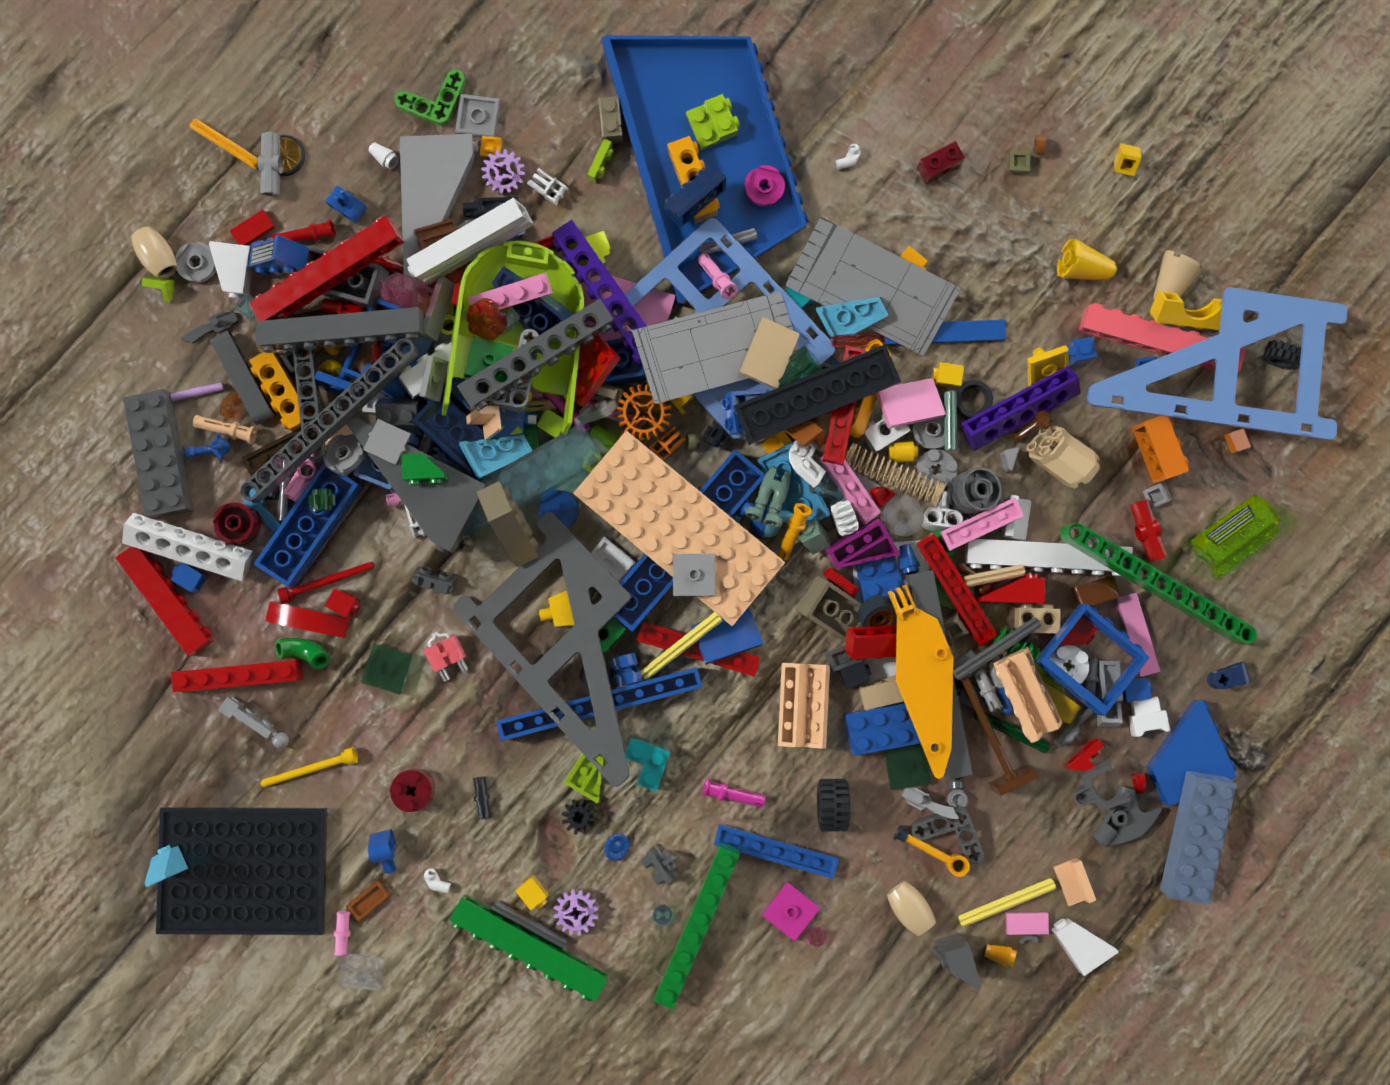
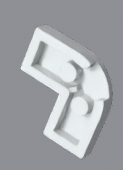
M795 440L789 451L790 463L793 469L814 488L819 484L826 472L811 458L818 445L812 441L804 447Z

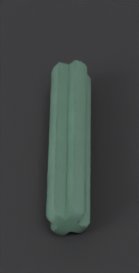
M946 391L944 393V410L946 413L944 416L945 450L955 451L957 449L956 391Z

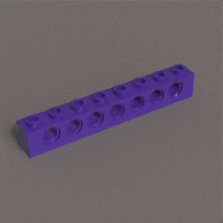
M571 219L552 232L554 238L552 244L558 252L562 250L565 255L563 259L571 267H574L576 270L575 276L580 284L584 282L588 287L586 292L592 300L601 299L614 319L611 326L612 330L615 333L618 331L621 334L622 338L620 340L626 349L630 347L634 353L631 355L637 365H640L642 361L635 346L636 342L632 331H625L624 328L628 324L635 326L633 330L646 327L647 325ZM570 244H577L574 250L567 249ZM581 260L589 261L586 266L579 265ZM593 276L600 277V280L597 282L590 281ZM604 292L612 293L607 299L601 297ZM614 309H623L620 315L613 314Z

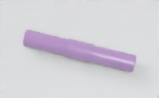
M223 382L172 393L170 397L174 402L225 390Z

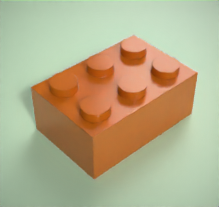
M1158 416L1132 427L1153 484L1189 471V461L1186 456H1183L1182 444L1179 437L1175 435L1173 430L1174 423L1170 417Z

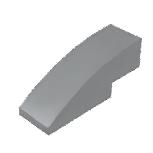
M1120 661L1098 662L1097 677H1099V682H1097L1096 698L1100 701L1121 676ZM1123 693L1105 716L1097 715L1098 727L1118 728L1123 723L1121 710Z

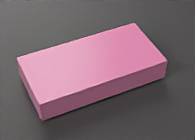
M1005 912L1007 935L1049 934L1047 912Z

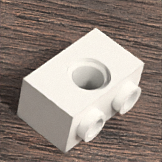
M884 415L880 416L882 420L875 423L872 421L868 423L862 437L871 451H873V454L909 433L911 430L908 425L889 428V435H883L880 432V426H887Z

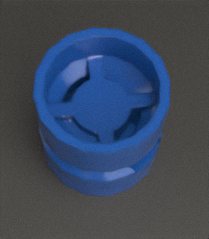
M635 652L610 659L612 670L617 673L614 676L617 687L642 680L640 669L636 668L638 662Z

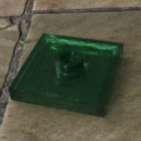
M373 643L361 683L401 695L414 655Z
M921 743L883 750L890 790L932 783L928 760Z

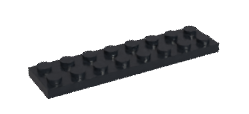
M886 344L734 405L733 409L747 442L751 445L900 384L901 379Z

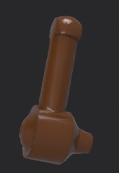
M1038 412L1033 423L1014 434V440L1021 442L1038 428L1048 429L1052 424L1049 412Z
M962 562L957 565V570L966 575L978 573ZM996 582L978 585V593L983 595L985 592L991 591Z

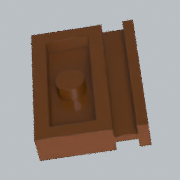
M453 219L414 229L413 233L416 236L420 250H423L457 229L453 224Z

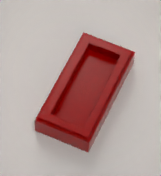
M262 209L231 229L230 233L238 245L248 246L276 227Z

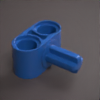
M336 185L325 200L331 208L355 224L368 208L363 202L338 185Z
M392 829L370 834L368 843V855L371 863L381 862L384 872L388 874L396 871V865L393 860L396 842Z

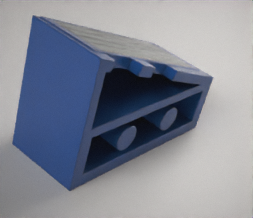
M276 235L275 240L267 238L266 243L260 240L251 243L248 267L256 270L255 273L260 275H268V273L282 275V272L292 274L305 268L309 247L280 235Z

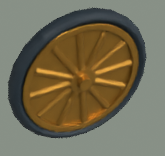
M280 135V156L283 161V171L280 176H289L296 173L304 164L305 150L297 138L290 135Z

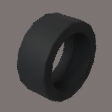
M966 381L956 390L957 413L965 419H970L992 407V391L982 381ZM967 389H978L984 395V405L980 410L972 412L963 407L961 396Z

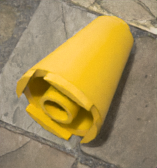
M1069 239L1061 250V253L1064 254L1062 260L1058 259L1057 274L1063 279L1109 280L1115 276L1117 271L1113 260L1078 239Z

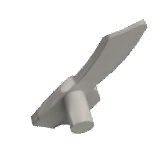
M905 787L901 796L906 799L908 804L919 810L928 808L941 816L959 819L953 807L930 801L929 794L917 788Z

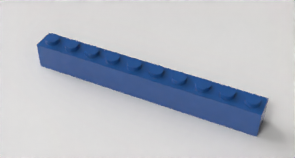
M695 667L613 689L611 692L615 710H620L702 687L698 669ZM590 696L566 702L581 720L594 717ZM558 707L553 711L560 720L565 716ZM543 709L496 721L501 741L558 726Z

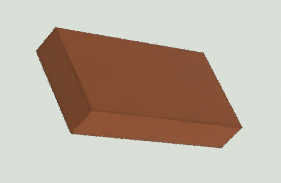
M379 878L346 905V908L360 922L392 894Z

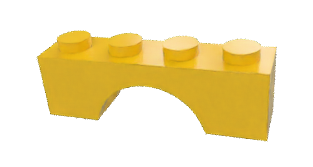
M1158 291L1150 314L1155 322L1161 325L1175 324L1178 327L1191 326L1199 330L1206 328L1219 332L1222 299L1214 298L1201 309L1187 310L1184 308V302L1177 293Z

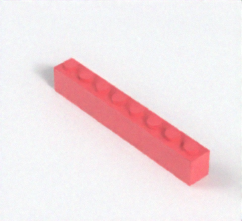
M1096 303L1089 304L1084 309L1078 330L1081 333L1162 356L1208 339L1196 331H1182V328L1178 326L1168 327L1156 323L1155 320H1144L1139 315L1132 314L1129 316L1123 314V311L1118 309L1108 310L1103 305ZM1240 348L1238 373L1241 371L1246 348ZM1214 360L1197 365L1216 370V362Z

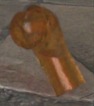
M236 390L222 400L219 412L225 419H230L234 415L233 410H231L232 405L241 399Z

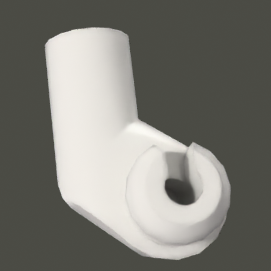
M857 144L849 146L845 158L835 161L837 170L854 166L857 163L861 154Z

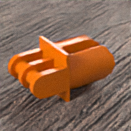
M674 425L648 447L649 450L663 461L671 457V454L687 441L683 437L669 449L681 436L678 431L665 443L663 442L676 430ZM657 444L661 446L658 451L654 448ZM663 450L667 453L665 457L660 455Z

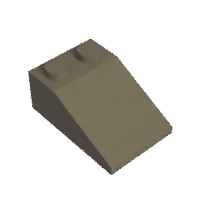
M819 576L815 578L796 608V611L846 642L847 628L862 627L858 618V610L862 604Z

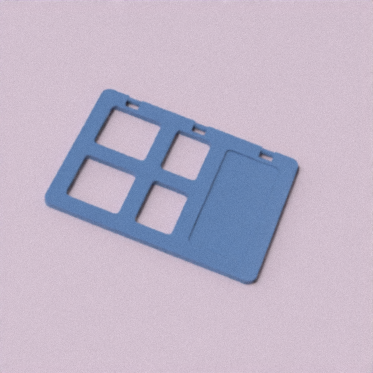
M715 218L705 221L625 294L634 307L660 282L667 279L695 308L694 314L725 306L731 299H724L720 294V290L710 299H706L678 269V266L708 239H712L740 268V272L730 280L737 285V294L749 283H754L764 295H769L770 293L763 287L767 282L775 289L771 294L776 292L782 293L793 331L800 334L797 343L804 363L786 368L778 388L808 376L820 364H823L830 358L835 351L834 343ZM724 237L732 243L729 248L720 241ZM616 308L615 312L620 315L623 309ZM628 324L631 330L635 328L634 325ZM810 327L818 335L814 340L806 332ZM748 378L692 395L730 435L729 430L727 431L725 428V419L728 418L727 410H724L722 407V400L725 398V394L731 391L765 389L771 391L774 389ZM744 434L730 436L734 439H740Z

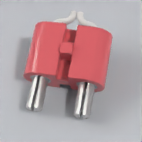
M433 633V637L428 641V647L424 648L423 651L434 672L439 671L444 682L450 679L445 667L451 663L457 662L462 673L467 672L469 669L463 659L466 657V654L456 634L449 636L446 633ZM436 636H446V638L431 645V642L435 640Z

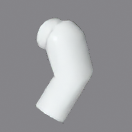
M427 869L424 873V879L428 887L434 891L449 893L451 883L441 881L434 869Z

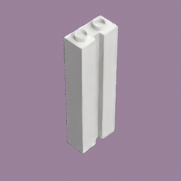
M512 198L407 258L406 260L409 264L407 267L413 278L416 277L430 285L437 281L439 276L444 277L474 260L483 250L502 244L534 224L526 208L516 199Z

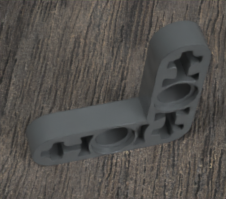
M953 807L956 814L961 813V815H964L961 821L959 819H952L953 824H950L949 818L936 813L917 819L912 823V835L919 840H925L955 830L968 862L979 864L983 861V848L971 816L965 807ZM937 819H944L947 822L946 825L942 828L935 826L934 823ZM928 822H931L932 831H930ZM921 826L922 828H925L924 833H920V831H917V827ZM964 831H971L973 833V837L969 840L963 839L961 835ZM971 845L974 846L977 857L971 855Z

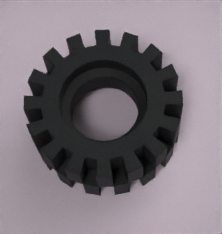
M1277 340L1269 341L1262 359L1268 362V364H1273L1281 369L1296 370L1300 367L1301 347H1297L1295 344L1291 345L1289 342L1284 343L1280 340L1279 342Z

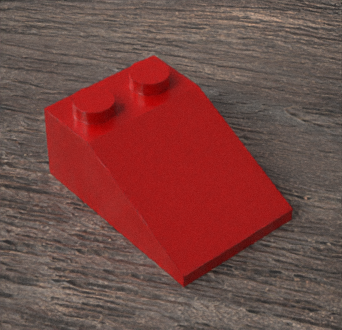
M1026 574L1021 576V579L1009 582L975 599L978 603L1043 604L1045 603V578H1039V574Z

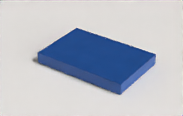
M749 607L733 626L722 619L721 623L697 641L705 665L764 644ZM700 623L692 625L691 628L694 629Z

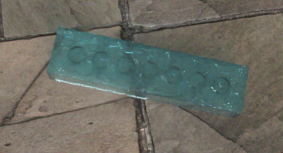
M580 423L568 430L567 435L561 434L479 482L490 486L500 481L503 488L507 487L512 495L510 500L514 499L518 508L521 509L597 466L603 457L586 426ZM481 504L462 540H466L491 526Z

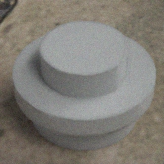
M955 789L948 794L947 802L950 807H966L968 796L964 791Z

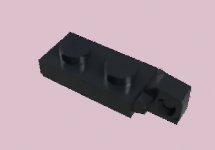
M519 197L478 198V201L463 203L464 217L479 218L512 198L519 202Z

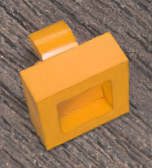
M482 136L480 157L490 159L489 154L496 156V150L501 154L502 138Z

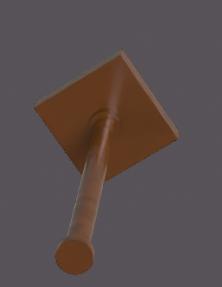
M968 675L960 679L1005 772L1003 776L988 782L991 790L1002 796L1039 778L1036 771L1026 765L1012 770Z

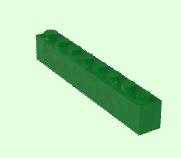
M720 842L656 990L654 1002L672 1010L674 1009L739 858L740 851Z
M463 895L449 921L453 922L452 925L455 928L471 932L470 935L473 938L489 942L491 948L507 952L509 958L525 962L527 968L543 972L545 978L561 982L562 987L569 991L575 990L581 993L580 996L587 1001L593 1000L596 1002L608 980L609 974L497 915L490 908L466 895Z

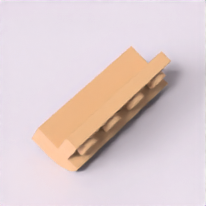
M1028 647L1009 654L993 663L996 674L1005 688V694L1010 699L1014 713L1022 725L1023 733L1031 743L1038 741L1043 734L1060 728L1063 722Z
M782 663L778 746L826 748L830 665Z

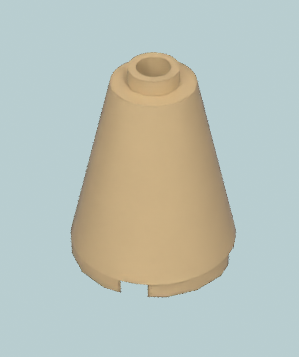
M1166 250L1153 300H1155L1158 291L1177 293L1181 297L1204 266H1200L1201 263L1181 254L1176 257L1173 256L1174 251Z

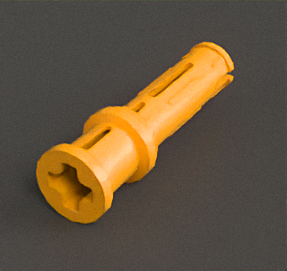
M797 503L793 508L794 514L788 520L789 528L777 552V556L781 559L784 554V560L789 559L799 533L806 527L805 522L807 517L811 515L812 509L805 504Z

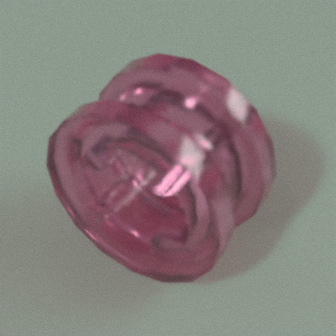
M813 926L807 931L806 937L810 945L814 947L823 945L826 936L822 928ZM814 931H817V934L819 932L822 934L817 942H815V939L813 941L810 939Z

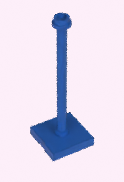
M387 278V280H386L384 289L386 288V286H387V285L389 284V282H390V280H389L388 278ZM367 308L366 312L375 310ZM362 343L351 346L343 367L351 370ZM317 371L314 377L322 390L338 396L352 384L347 381L348 376L342 371L339 377H334ZM358 390L357 397L363 396L362 393Z

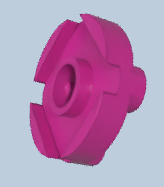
M759 166L757 169L749 172L746 177V197L757 206H775L784 194V179L780 172L772 166ZM768 182L770 189L763 191L759 185Z

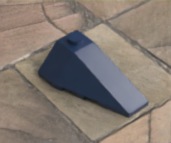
M503 266L492 284L496 289L524 279ZM548 294L510 306L515 314L514 317L517 321H520L524 329H533L538 335L574 315L569 309Z

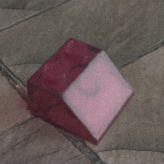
M398 272L379 280L381 299L402 309L419 307L424 313L425 318L429 306L427 282Z

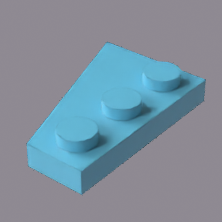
M879 296L815 308L834 344L889 316Z
M524 435L459 443L478 480L533 454Z

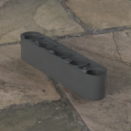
M227 330L210 339L212 347L253 422L259 425L276 416L232 333Z

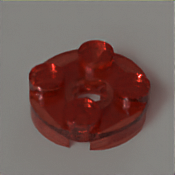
M488 298L479 299L468 307V329L472 334L482 339L493 341L506 330V315L504 312L501 313L498 309L499 305L495 301ZM484 316H487V320L490 321L489 323L485 321Z

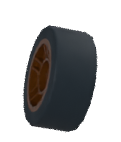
M887 596L871 597L858 610V618L862 627L897 624V614L891 599Z

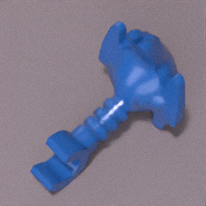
M217 432V438H215V441H211L212 445L187 447L188 449H183L184 457H196L202 454L214 453L219 458V464L223 463L224 455L229 453L231 446Z

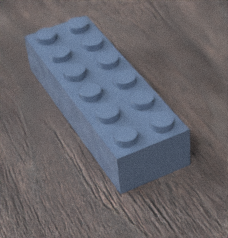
M1186 771L1160 890L1170 899L1210 904L1237 786L1235 782L1227 777Z

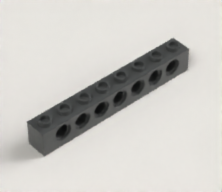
M598 299L457 385V390L471 412L475 409L479 411L488 405L487 402L491 399L497 400L506 394L505 391L509 388L515 389L524 383L523 380L527 377L533 378L537 376L545 366L551 367L555 365L561 356L571 355L577 350L576 347L579 345L589 344L597 334L607 333L611 330L614 319L601 299ZM586 321H593L595 327L588 328L584 323ZM574 331L578 334V337L571 339L567 336V333ZM557 342L561 347L553 350L549 347V344ZM534 353H540L543 358L536 361L531 356ZM516 364H523L525 369L518 372L513 367ZM498 375H505L507 380L503 383L496 381ZM482 385L489 388V391L485 394L478 392V388Z

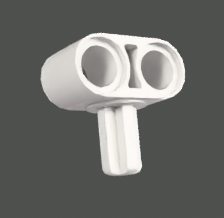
M943 491L937 508H928L923 514L921 525L929 531H944L955 526L948 522V518L955 520L957 525L963 521V516L959 511L949 509L947 491ZM927 516H933L936 522H930Z

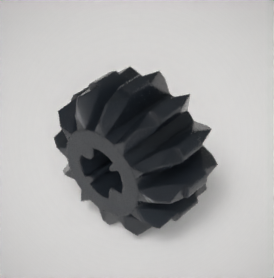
M575 799L572 800L573 807L566 804L565 808L569 812L563 811L561 814L564 817H568L562 821V824L570 823L566 830L570 831L574 827V834L576 835L579 828L583 834L586 833L585 826L592 829L593 825L589 821L596 822L597 819L590 816L596 813L595 809L588 810L592 805L590 802L583 806L584 799L580 800L579 805ZM578 811L580 814H584L581 822L574 818Z

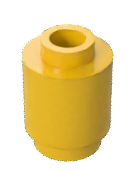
M894 442L893 445H888V458L894 461V463L896 461L897 463L914 462V458H918V446H914L913 442Z

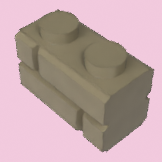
M618 96L598 98L602 139H607L612 144L623 143Z

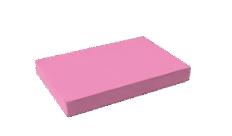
M933 378L895 385L876 393L888 429L942 418L946 415Z

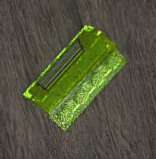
M1254 494L1190 542L1195 555L1207 563L1211 576L1218 579L1281 533L1278 524L1282 520L1276 510L1266 500Z

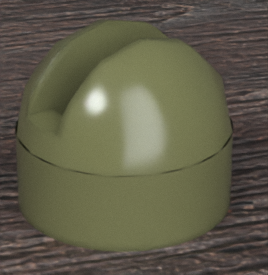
M687 434V450L698 449L701 445L699 443L701 438L696 434Z

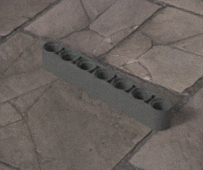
M296 348V351H293L302 430L322 412L319 384L314 379L318 371L315 349ZM303 351H309L306 357H300ZM311 370V374L308 377H302L305 371ZM307 390H313L311 396H304ZM315 409L313 416H306L309 410ZM318 431L315 436L311 437L312 440L318 437ZM325 443L319 448L317 456H310L308 458L312 463L319 464L324 461L323 456L325 457L326 455Z

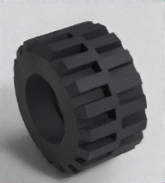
M820 779L818 782L817 818L821 832L847 831L849 828L850 793L846 779Z

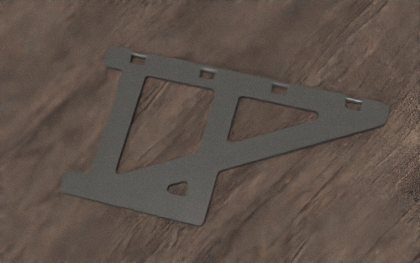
M549 512L537 524L538 528L546 535V541L536 550L539 557L519 566L481 605H477L469 596L464 595L455 602L453 609L540 707L555 721L576 747L592 762L612 786L618 787L628 779L630 773L599 631L632 597L553 513ZM557 559H560L574 626L536 664L532 665L495 625V620ZM593 587L602 595L601 600L595 605L592 604L589 593ZM475 616L482 623L478 628L470 621ZM577 653H580L582 656L597 725L595 731H592L549 684V680ZM516 661L523 668L519 674L511 666ZM557 707L565 714L561 720L553 713ZM600 754L608 762L604 768L595 759Z

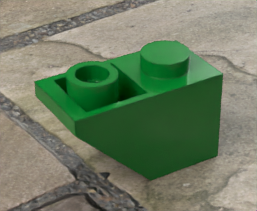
M423 453L402 454V480L409 482V485H422V482L430 481V484L438 485L443 484V481H449V476Z

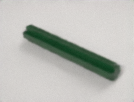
M975 712L973 718L980 722L979 717ZM985 712L993 729L1046 754L1049 751V743L1041 739L1031 743L1024 735L1023 730Z

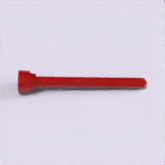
M367 562L294 588L281 587L277 589L279 599L282 604L291 602V599H294L296 595L372 570L375 565L373 562Z

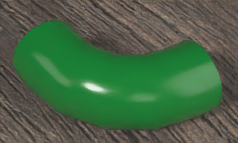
M294 637L280 638L275 641V651L279 659L299 658L307 661L316 670L326 667L330 662V656L326 650L308 639Z

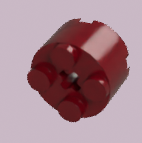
M236 502L220 506L213 516L214 532L218 538L236 545H246L253 541L259 534L262 525L258 513L253 508ZM236 520H238L239 523L238 527L235 524Z
M415 768L398 774L392 781L389 791L391 799L397 808L404 812H416L431 803L436 786L433 777L427 771ZM415 786V793L411 794L409 790Z

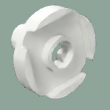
M1064 645L1056 648L1049 657L1079 684L1088 675V655L1076 646ZM1068 661H1070L1072 665V669H1070L1069 672L1066 671V667L1063 666V664L1067 663ZM1054 678L1052 679L1056 684L1062 686Z

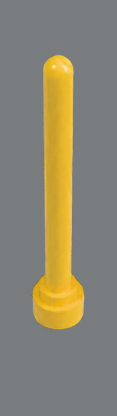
M354 747L345 749L339 756L263 779L261 786L268 787L341 763L344 765L358 763L356 750Z

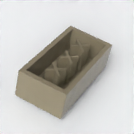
M500 481L477 491L489 524L516 568L538 558L536 549L539 546L535 538L532 537L533 532L528 522L525 523L524 515L519 511L516 501L514 499L510 500L512 495L507 487L503 488Z

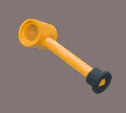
M900 825L893 837L894 840L906 841L945 862L947 869L954 876L963 877L969 872L970 864L963 855L953 853L949 856L910 835L909 831L902 828L903 825ZM956 860H962L963 866L959 870L953 869V863Z

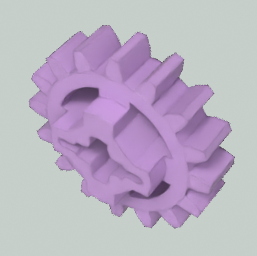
M504 149L503 154H500L498 150H496V156L489 154L490 160L483 161L487 167L481 168L482 172L486 173L482 176L483 180H489L486 186H493V192L499 189L501 195H503L504 190H507L509 194H511V188L518 190L517 184L524 183L520 177L526 176L525 172L521 171L525 168L524 164H519L521 158L517 157L515 159L513 151L508 155L506 149ZM504 159L503 162L496 163V161ZM513 163L517 168V174L511 170ZM506 168L508 174L501 176L499 170H505ZM491 170L496 174L494 181L490 175ZM511 181L510 184L503 185L504 182Z
M573 888L570 895L565 891L563 893L564 899L561 897L557 899L560 905L554 906V909L558 910V912L553 916L554 918H559L556 925L562 924L563 932L569 929V935H572L574 931L581 935L582 929L586 933L589 932L588 925L594 927L595 922L592 919H598L599 916L594 913L599 909V906H593L596 899H589L590 892L583 895V889L576 893ZM579 899H582L588 905L582 904L581 902H579ZM570 900L569 908L563 909L564 904ZM574 907L581 911L578 916L575 913H571ZM590 914L589 919L582 924V918ZM565 919H569L570 921H572L573 925L568 923Z

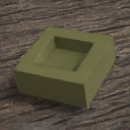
M1010 151L1008 173L1028 174L1030 171V151Z

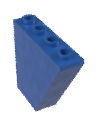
M1193 700L1146 765L1163 805L1171 806L1180 802L1186 771L1223 776L1230 780L1237 777L1235 773L1236 766L1229 759L1226 753L1228 751L1227 746L1218 735L1219 728L1212 721L1209 715L1211 713L1210 708L1203 700Z

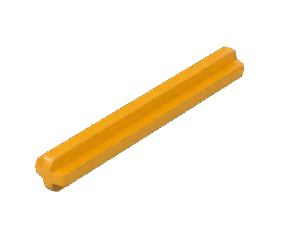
M193 119L190 123V127L197 133L252 168H258V158L198 119Z

